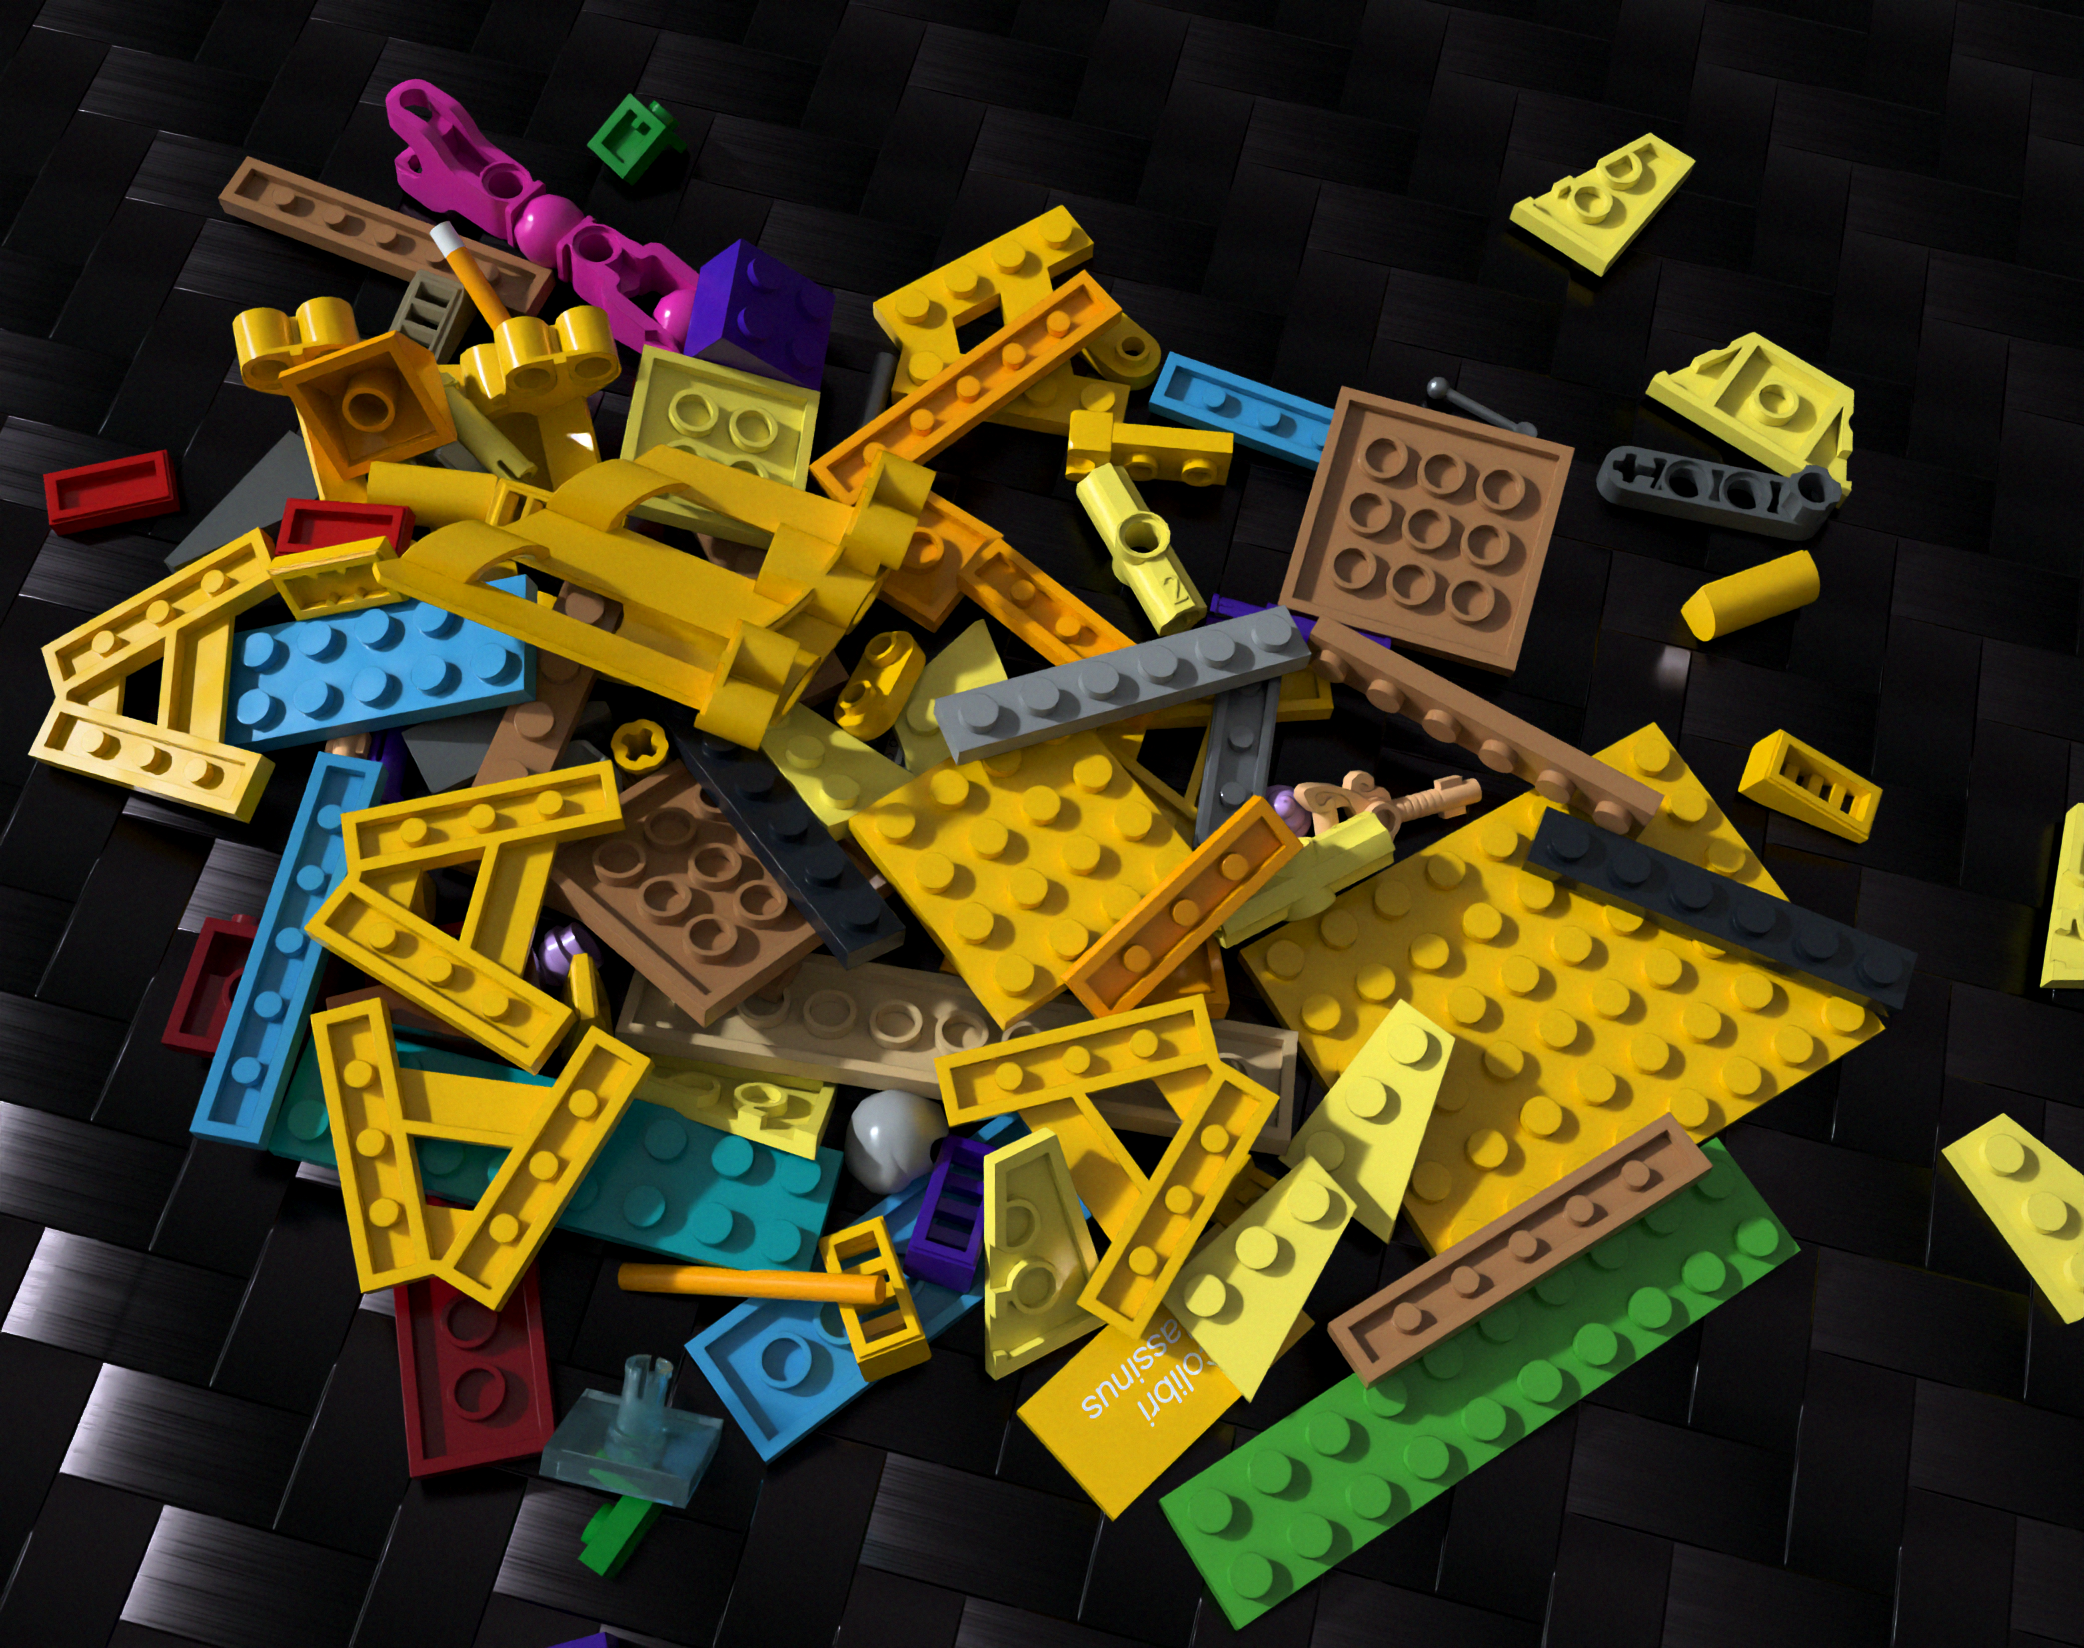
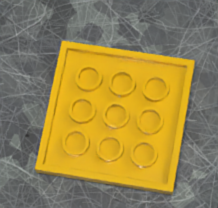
M1092 729L956 766L953 757L950 756L850 817L848 830L1003 1032L1069 989L1060 979V976L1193 852Z

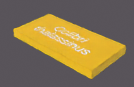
M1219 1222L1194 1244L1180 1270L1225 1230ZM1160 1302L1138 1342L1111 1325H1107L1017 1410V1415L1104 1513L1114 1521L1213 1425L1242 1394ZM1302 1309L1269 1369L1315 1324Z

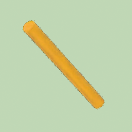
M624 1262L618 1272V1285L621 1290L871 1305H881L886 1295V1282L884 1277L880 1275L763 1269L742 1271L709 1266Z

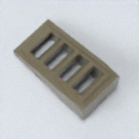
M419 269L406 290L388 332L397 330L418 344L429 347L428 350L434 353L437 365H447L478 312L474 301L462 283ZM426 321L437 325L438 328L434 330L422 324Z

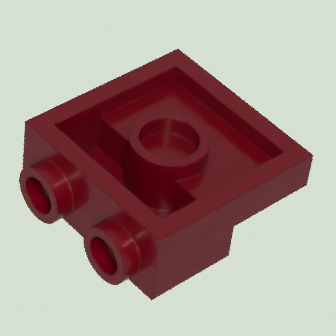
M244 914L233 915L231 921L206 916L161 1043L168 1050L214 1059L261 919ZM333 952L330 954L311 1014L327 1011L326 998L336 996L339 993L349 962ZM309 1018L292 1071L294 1075L313 1030L311 1018Z

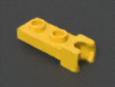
M1074 410L1071 412L1065 477L1070 481L1081 482L1093 469L1111 463L1114 466L1123 465L1131 480L1149 481L1152 479L1182 481L1197 487L1211 484L1226 485L1233 454L1234 433L1114 423V413Z

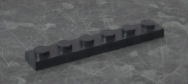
M657 693L645 697V716L649 721L657 723L664 729L666 740L671 749L846 971L904 945L906 926L760 748L758 751H754L693 727L700 710Z
M1547 806L1542 813L1521 870L1886 1017L1893 1018L1902 1011L1918 953Z

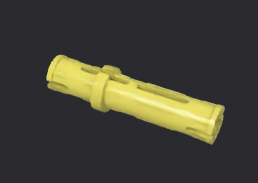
M439 371L458 434L457 440L491 474H496L498 479L504 478L528 484L522 476L526 474L530 479H533L538 471V467L533 462H530L459 391L460 382L451 373H441Z

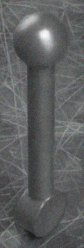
M1434 377L1427 385V392L1433 399L1445 398L1499 428L1537 437V429L1533 424L1529 422L1516 424L1451 389L1445 378Z

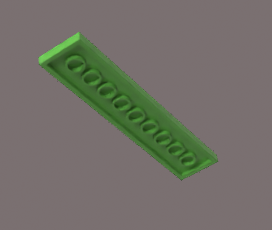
M1717 1137L1699 1148L1713 1165L1709 1176L1370 1390L1367 1391L1356 1373H1353L1157 1502L1236 1631L1801 1251L1797 1243Z

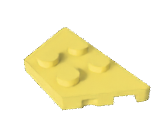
M1755 332L1731 341L1730 345L1725 349L1711 350L1695 357L1689 367L1670 375L1666 371H1662L1652 379L1646 391L1647 395L1782 476L1789 478L1792 473L1801 472L1806 465H1818L1828 469L1830 476L1841 484L1842 495L1836 505L1837 509L1840 508L1851 492L1852 481H1846L1847 459L1853 450V432L1849 426V419L1854 413V390Z
M984 619L975 621L924 667L902 711L892 725L906 767L915 776H919L952 756L933 713L935 699L1008 680Z

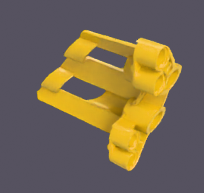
M318 297L308 300L297 309L295 317H288L284 312L274 308L262 307L242 312L235 317L232 323L243 383L256 391L288 397L289 395L278 380L280 372L366 341V339L360 338L353 308L348 302L335 297ZM596 306L571 308L563 312L556 319L555 325L550 326L537 317L521 316L508 319L495 329V343L479 344L468 348L460 355V365H437L441 373H451L460 382L459 391L530 462H533L538 467V471L533 479H530L526 474L522 476L528 482V485L553 493L577 473L602 462L587 397L616 380L620 376L622 368L608 313ZM296 408L320 500L367 503L366 475L343 481ZM417 456L397 462V464L429 467ZM441 462L435 467L447 469ZM430 527L431 533L434 532V531H436V530H438V529H440V528H431V527ZM411 539L410 547L417 542ZM506 559L490 568L478 580L485 583L519 576L521 574L518 562ZM538 591L537 604L552 609L557 597ZM600 672L598 676L601 680L636 687L634 684Z
M660 443L633 461L611 459L577 473L551 495L545 509L500 528L478 519L464 520L444 526L423 537L412 545L400 558L375 562L372 571L377 583L700 710L693 727L758 751L768 725L777 727L789 714L808 687L818 668L834 650L843 636H848L869 611L884 587L891 570L899 571L936 472L885 450L877 449L856 505L852 507ZM668 493L773 536V540L758 577L747 578L623 528L620 524L623 518L642 502L654 496ZM506 559H512L622 603L624 618L621 627L615 634H612L481 582L478 579L493 566Z

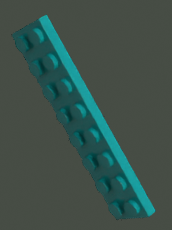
M312 1030L276 1120L267 1149L273 1155L339 1171ZM395 1038L400 1068L544 1087H553L557 1080L538 1074L534 1076L527 1071ZM634 1099L554 1227L709 1267L742 1271L763 1269L812 1272L819 1250L818 1243L824 1233L844 1164V1152L820 1146L815 1160H811L687 1119L672 1108ZM414 1137L424 1193L475 1207L512 1151L511 1149Z

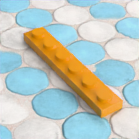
M1084 269L809 465L810 478L830 500L855 507L877 449L885 450L918 465H924L1120 323L1123 309Z

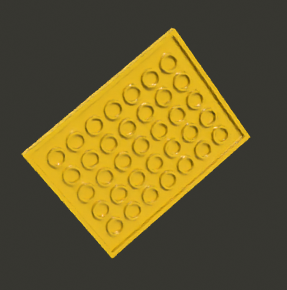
M1655 722L1591 756L1665 795L1654 817L1636 840L1626 834L1619 835L1790 902ZM1536 788L1529 790L1337 896L1335 902L1320 913L1301 920L1292 921L1241 949L1237 956L1241 966L1282 1029L1298 1031L1297 1052L1325 1095L1334 1086L1400 998L1456 1038V1045L1431 1120H1429L1409 1186H1407L1400 1207V1211L1431 1259L1668 1112L1672 1114L1694 1143L1699 1145L1876 1037L1886 1028L1875 1013L1869 1009L1521 870L1540 817L1547 806L1599 826L1591 815L1568 803L1553 802L1542 796Z

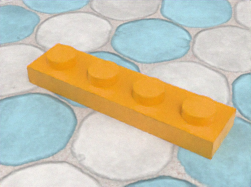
M997 538L956 573L957 588L1055 666L1137 645L1001 538ZM1165 708L1123 720L1140 732Z
M1252 796L1060 976V979L1096 1019L1131 1011L1305 846L1264 797Z

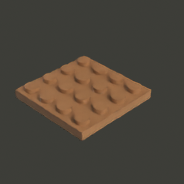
M1341 386L1278 605H1286L1291 615L1318 621L1321 614H1324L1354 631L1382 638H1391V645L1511 678L1516 669L1575 448Z
M679 758L619 794L626 830L559 843L546 891L704 1028L824 943ZM853 836L836 841L883 900L896 892Z

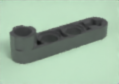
M1621 446L1613 449L1606 456L1596 478L1597 488L1601 495L1609 502L1619 506L1791 541H1804L1812 538L1836 507L1842 495L1841 484L1830 476L1828 469L1818 465H1806L1801 472L1792 473L1788 478L1634 446ZM1619 469L1629 471V478L1633 483L1623 481V474ZM1652 474L1659 476L1654 489L1650 487L1654 481V478L1651 477ZM1673 478L1690 480L1696 486L1698 496L1684 498L1677 495L1670 487L1669 480ZM1732 489L1746 491L1753 497L1756 508L1747 510L1736 507L1730 502L1727 491ZM1772 499L1774 500V502L1772 503L1770 509H1774L1773 513L1767 511V508L1769 507Z

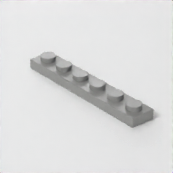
M1286 605L937 698L935 699L933 713L955 764L959 766L1302 670L1307 667L1312 654Z

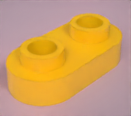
M1122 312L1120 323L1082 349L1077 355L1109 382L1130 385V391L1146 388L1156 379L1159 372L1161 350L1157 341ZM1129 350H1133V351H1136V352H1137L1138 354H1140V355L1130 356V355L1126 354L1125 352H1126V351H1129Z
M905 631L884 632L871 639L848 683L839 695L834 708V718L844 731L861 742L873 740L892 727L924 669L926 662L925 653L911 634Z

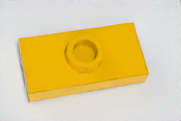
M387 536L274 557L266 569L297 621L408 601L410 598L408 595L378 584L373 574L372 568L375 562L398 558Z

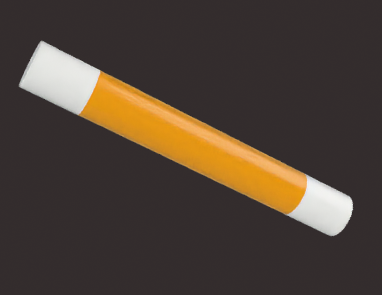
M445 221L435 226L430 231L431 237L494 332L498 325L508 319H512L511 315L450 221Z

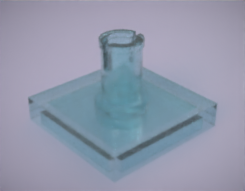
M652 1355L630 1356L626 1359V1374L622 1395L619 1396L586 1388L544 1446L539 1475L685 1509L719 1446L724 1420L664 1406L673 1365L664 1358L658 1357L655 1371H649Z

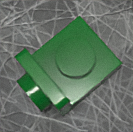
M630 93L587 144L591 150L631 186H634L668 144L680 154L688 147L674 133V130L680 123L655 100L647 108Z
M624 1456L615 1468L598 1457L590 1469L599 1478L622 1493L623 1496L615 1507L608 1502L605 1503L591 1519L581 1537V1541L588 1546L578 1558L599 1575L612 1582L665 1507L656 1497L650 1494L658 1481Z

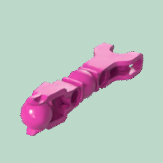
M412 79L400 83L391 89L386 97L389 124L410 145L395 159L397 180L405 192L432 211L440 213L448 210L457 211L491 235L508 240V244L512 247L517 248L519 246L529 261L545 268L558 269L559 280L564 283L570 281L574 291L592 306L602 308L608 313L614 339L640 354L645 344L683 355L699 274L664 245L651 242L642 246L609 226L597 224L596 219L590 215L585 218L583 212L571 200L558 195H546V185L540 180L532 181L530 173L521 164L498 149L482 135L474 120L458 101L431 83L421 79ZM411 105L425 107L432 113V118L429 122H426L404 108ZM422 167V173L414 172V170ZM650 291L664 296L660 299L652 317H649L628 298H633L637 295L643 296Z

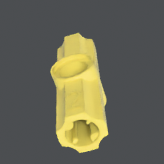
M1107 463L1093 469L1084 480L1077 484L1076 495L1113 556L1112 568L1115 576L1123 584L1131 587L1159 637L1189 631L1198 621L1206 616L1207 606L1169 544L1171 533L1168 524L1160 516L1150 512L1123 465L1114 466L1111 463ZM1137 546L1145 547L1151 552L1138 553L1130 548Z
M1363 811L1312 838L1299 837L1298 839L1305 847L1212 933L1217 943L1228 949L1282 920H1301L1330 907L1336 900V892L1394 863L1393 851L1396 849L1388 829L1381 824L1375 813Z

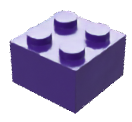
M741 238L700 269L683 355L819 392L836 295Z

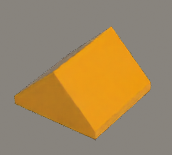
M397 330L279 373L278 380L343 481L369 473L371 462L397 463L457 441L458 434L434 353Z

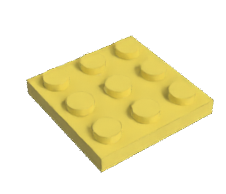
M644 344L620 459L633 461L661 443L805 491L821 392ZM668 493L654 496L642 502L627 514L769 550L773 540V536Z

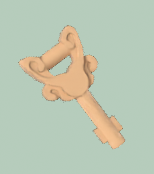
M1356 770L1350 771L1344 777L1342 787L1329 783L1306 782L1296 786L1293 796L1297 803L1305 810L1312 812L1315 836L1339 824L1337 808L1342 807L1348 819L1363 811L1375 813L1381 824L1388 829L1393 841L1403 822L1437 813L1438 817L1443 819L1466 814V805L1479 802L1482 798V791L1476 779L1471 778L1462 781V776L1452 775L1434 780V789L1391 800L1390 794L1385 788L1374 785V777L1367 772Z

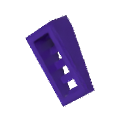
M951 1133L944 1137L907 1248L902 1269L905 1275L958 1292H969L984 1244V1182L949 1172L951 1164L984 1174V1156L1000 1148ZM942 1190L981 1202L980 1208L941 1196ZM935 1217L973 1229L972 1234H966L932 1223Z

